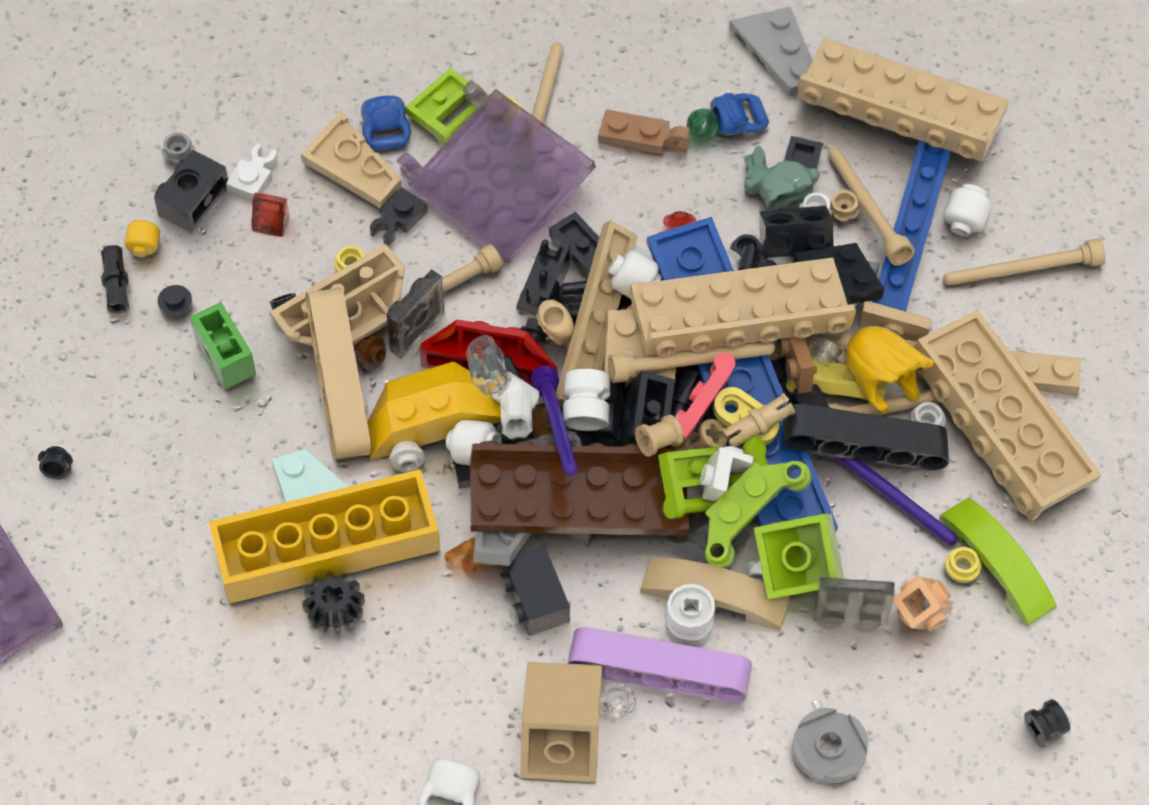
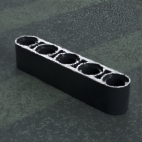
M793 404L795 414H791L783 419L784 445L791 450L929 471L940 470L949 465L947 430L940 425L808 404Z

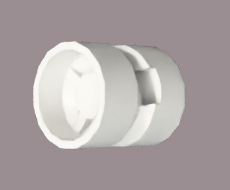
M576 369L565 374L564 395L569 397V400L563 404V419L567 428L577 431H598L608 427L610 406L605 400L610 397L611 377L609 374L595 369Z
M686 584L676 588L670 594L667 602L666 633L671 642L700 647L711 638L715 615V602L711 593L702 586Z

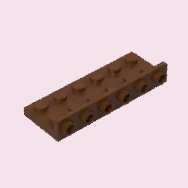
M483 441L479 444H472L470 454V532L688 535V513L676 519H669L664 514L663 504L666 496L658 459L660 454L688 450L686 448L668 445L658 449L655 455L647 457L641 452L637 444H629L623 447H607L601 443H594L588 446H572L578 470L575 475L567 476L563 472L556 443L552 445H535L531 442L499 444L495 441ZM687 488L682 489L684 499H688Z

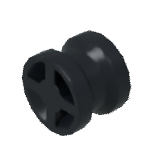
M1054 699L1044 702L1041 709H1031L1024 714V721L1029 733L1041 746L1050 743L1052 737L1056 734L1061 736L1070 731L1068 717L1061 705Z

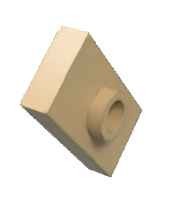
M865 301L859 329L869 326H880L893 331L904 340L918 341V339L930 333L933 319Z

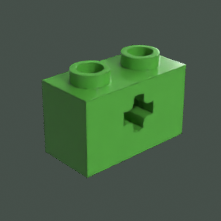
M222 302L190 316L194 337L225 390L256 375L252 352Z

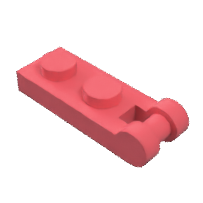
M722 352L715 357L709 371V380L706 384L700 381L688 398L693 402L687 412L680 409L674 417L679 421L683 430V443L677 447H683L715 400L716 395L727 383L735 367V359L731 354Z

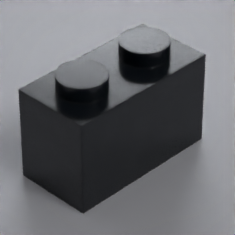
M545 545L518 553L510 566H504V572L499 574L503 590L506 595L512 593L515 604H512L514 617L518 625H525L529 636L570 622V605Z

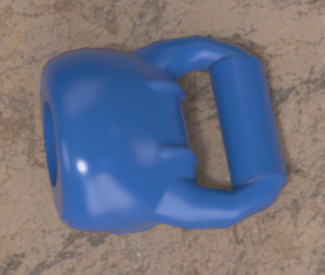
M725 93L722 96L713 98L710 102L711 118L716 130L720 134L758 133L766 129L770 122L760 98L753 94L740 93L734 95L733 93ZM742 102H748L756 124L748 121L749 118L746 116Z
M385 95L373 97L364 101L361 105V116L364 121L362 135L365 137V142L374 152L404 148L409 142L411 134L410 123L405 116V104L398 96ZM398 128H401L403 132L401 135L371 138L372 132L379 133L383 130H396Z

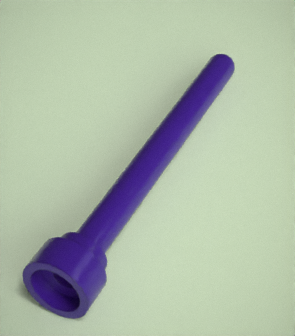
M540 366L532 372L530 377L532 387L539 391V396L543 397L563 472L567 476H573L577 473L578 467L556 395L559 376L553 367Z
M819 454L824 459L830 458L832 461L837 459L946 545L952 546L956 544L958 538L952 530L861 460Z

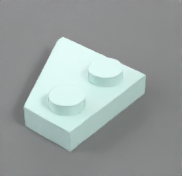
M307 449L272 459L285 503L348 487Z

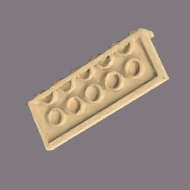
M827 38L823 39L806 75L801 74L798 80L797 98L811 105L822 106L840 115H848L865 121L872 126H880L897 132L901 136L912 137L926 142L933 147H941L958 153L965 158H973L983 162L1009 103L1008 99Z
M833 258L633 284L630 286L629 291L646 357L659 356L665 358L681 352L693 351L701 353L711 348L725 346L736 348L746 343H771L782 338H806L812 334L825 332L841 333L846 329H851L856 314L855 306L847 304Z
M979 310L918 339L914 348L924 356L932 359L934 364L932 367H919V369H916V372L923 376L931 387L934 397L943 403L951 414L954 424L959 429H962L971 441L976 454L982 457L993 471L995 480L1004 486L1012 497L1018 511L1023 513L1030 522L1036 520L1045 509L1098 481L1102 475Z

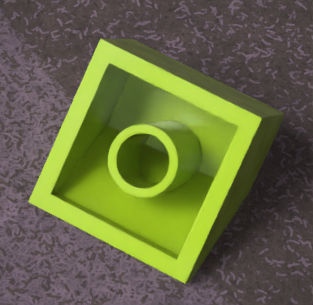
M820 514L754 527L768 600L846 586L832 514Z

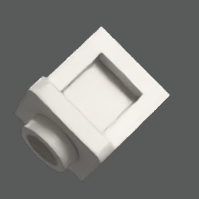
M720 447L709 458L708 464H705L700 476V485L704 486L702 498L716 502L727 492L730 471L739 474L744 473L752 465L754 457L744 454L743 450L737 447Z

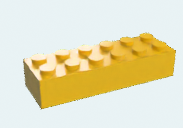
M421 469L209 521L229 604L313 583L315 576L326 580L329 571L333 573L334 577H338L343 572L350 574L441 551L439 530Z

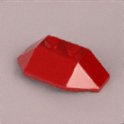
M457 319L420 345L421 367L431 369L450 362H456L462 367L469 369L478 366L483 359L491 354L504 353L511 357L522 380L531 386V374L540 366H551L558 373V367L532 333L517 327L504 328L493 326L483 321L470 322ZM496 362L492 369L496 371L495 374L499 380L504 374L498 362Z

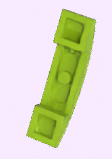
M968 497L940 514L939 518L946 527L957 535L959 543L967 542L1006 590V601L1027 626L1056 609L1057 604L1050 590L1026 553L1009 532L981 505Z

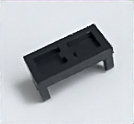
M547 239L541 242L539 252L519 296L516 310L536 315L543 301L556 300L557 291L563 284L570 267L569 243L561 242L558 251H554L548 247L549 241Z

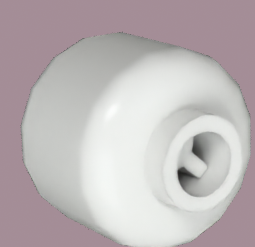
M964 184L962 188H956L951 192L943 217L945 222L951 226L950 230L953 233L968 237L970 233H979L985 228L992 209V202L987 197V191L976 185Z
M635 250L628 251L624 257L618 254L608 269V273L613 275L611 287L630 299L629 291L631 285L660 281L662 278L658 274V264Z
M462 419L455 425L453 430L451 429L448 432L446 448L450 451L452 459L457 464L470 466L472 444H479L483 441H495L502 444L501 435L499 432H496V428L490 422Z

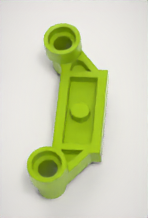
M755 461L727 492L705 512L710 518L708 544L705 549L707 562L720 568L726 569L730 567L735 560L732 540L783 488H788L794 492L805 490L810 485L812 478L807 465L800 461H790L788 463L760 466ZM792 470H801V475L798 478L792 479L789 477ZM718 547H723V555L718 558L713 557L714 550Z

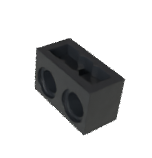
M826 205L759 211L760 242L763 245L766 258L794 256L797 252L834 246L833 219Z

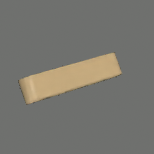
M342 288L306 292V311L332 456L334 460L370 455V436L344 292Z

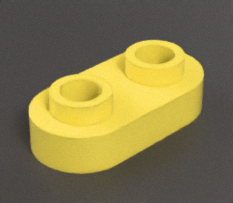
M728 387L716 395L713 412L722 424L729 427L749 415L748 411L755 407L758 410L764 405L741 389ZM733 405L737 411L729 413L725 410V406ZM779 422L769 427V432L765 435H761V433L757 435L762 438L765 445L770 444L776 438Z

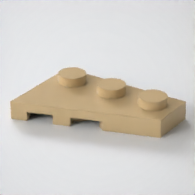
M342 111L336 115L301 154L304 164L378 208H381L401 188V179L379 153H375L365 142V137L359 130L356 131L351 126L347 116Z

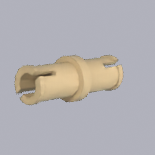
M783 393L758 410L755 407L748 411L749 415L722 429L726 440L729 439V445L737 447L759 433L765 435L769 432V427L791 414H795L792 404H788L789 399Z

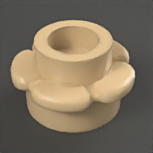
M848 190L836 192L830 201L829 210L831 215H834V218L841 222H846L850 218L855 219L860 213L858 198L853 192Z

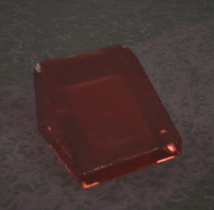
M258 192L254 193L251 219L252 231L282 237L290 219L287 199Z

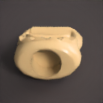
M545 300L540 304L536 314L538 325L542 327L543 332L555 344L564 346L566 351H568L574 330L573 320L568 310L556 300Z

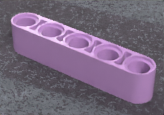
M588 627L577 628L574 631L567 663L601 665V678L730 702H741L746 699L752 668L751 660L742 655Z

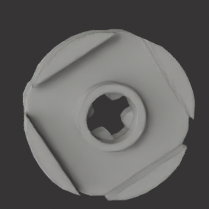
M822 708L807 714L799 723L793 739L792 752L796 764L814 783L820 785L841 783L854 777L864 766L868 750V736L860 721L849 713L846 716L843 713L836 712L837 709ZM829 738L831 743L838 742L840 744L836 748L835 753L825 752L822 749L824 739Z

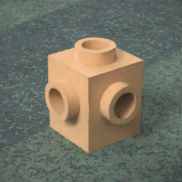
M914 577L902 585L900 588L901 592L892 598L898 608L897 613L905 625L912 629L926 630L928 628L929 631H932L947 621L945 615L954 609L948 601L951 598L948 589L940 580L935 581L932 578ZM926 599L928 600V602H929L930 605H931V606L928 607L927 609L925 608V605H924Z

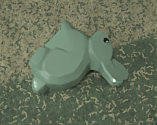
M761 146L755 147L753 153L744 158L748 168L744 180V189L750 195L759 194L768 210H777L794 202L802 203L807 195L813 193V186L820 177L818 169H809L800 162L785 160L768 168L765 152Z

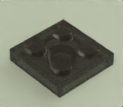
M431 269L423 278L416 279L411 285L409 293L401 301H395L388 309L386 317L390 352L400 359L445 314L442 276Z
M820 577L814 606V621L823 622L828 626H840L844 623L859 624L861 627L868 629L887 626L895 596V582Z

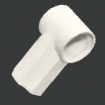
M507 372L495 384L492 398L501 405L502 433L510 439L516 437L525 438L533 430L532 410L538 401L539 391L513 373Z

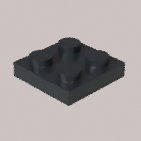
M857 243L795 253L792 263L833 258L848 305L882 299L885 289Z

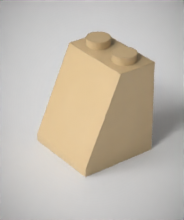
M527 662L522 715L521 779L596 782L602 677L601 665Z

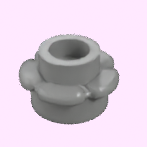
M176 132L165 138L162 155L166 160H171L173 163L178 164L180 160L185 159L195 148L191 145L192 142L187 135Z

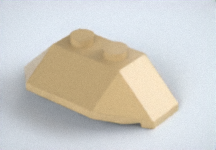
M384 244L270 311V316L289 340L313 346L306 311L305 294L312 291L342 288L354 345L397 319L405 267L390 248Z

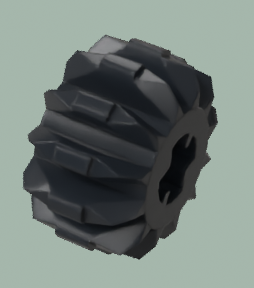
M329 571L326 580L323 581L315 576L313 580L314 587L305 588L304 594L306 599L303 600L302 606L303 611L308 614L307 619L311 626L319 624V630L323 634L329 627H333L334 632L339 635L342 625L353 629V618H362L363 608L361 606L365 603V597L362 592H359L360 585L357 580L349 582L348 575L345 572L338 578H334L333 573Z

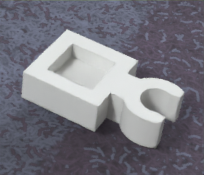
M256 144L251 151V162L241 159L227 181V191L257 203L272 179L270 169L278 161L276 150H272L268 157L262 158L260 157L262 155V147L260 144Z

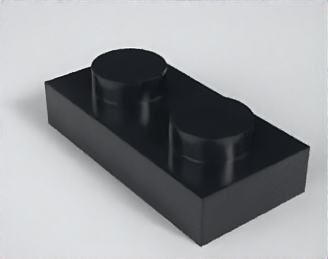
M575 211L550 227L549 237L558 246H560L561 242L570 244V259L588 278L599 236Z

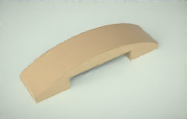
M650 558L640 588L641 593L668 600L670 594L682 585H699L711 593L716 607L745 614L746 622L781 630L790 596L768 600L764 582L722 567L683 559Z

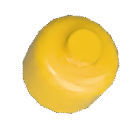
M132 221L127 226L124 242L126 249L137 257L154 254L158 249L160 229L150 221Z

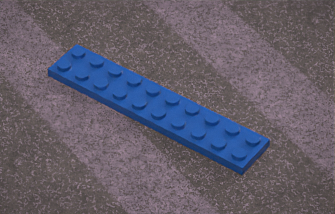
M712 217L647 236L646 243L653 261L658 264V273L662 277L661 281L734 271ZM768 355L736 359L735 367L727 383L722 388V390L728 387L739 388L762 405L768 404L783 394ZM713 363L695 365L704 384L710 378L709 371ZM733 405L725 406V410L729 413L737 411ZM781 420L776 438L766 445L765 457L768 465L790 461L803 462L811 472V483L805 490L800 492L783 488L778 493V496L773 498L755 516L758 526L820 514H832L835 532H837L838 525L808 452L795 451L785 447L783 420ZM792 470L789 477L792 479L798 478L801 475V470Z

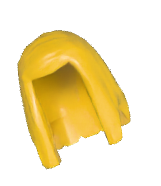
M869 326L854 333L847 347V366L866 399L881 414L884 415L889 409V406L876 390L877 384L881 381L887 383L896 382L912 402L920 398L921 393L916 382V369H919V367H932L934 361L924 356L902 337L887 328Z

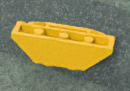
M450 362L388 381L367 421L371 443L370 459L373 461L390 456L392 448L402 441H413L420 447L446 439L448 432L451 429L453 430L455 425L462 419L490 422L492 425L500 423L501 405L492 398L494 385L456 362Z

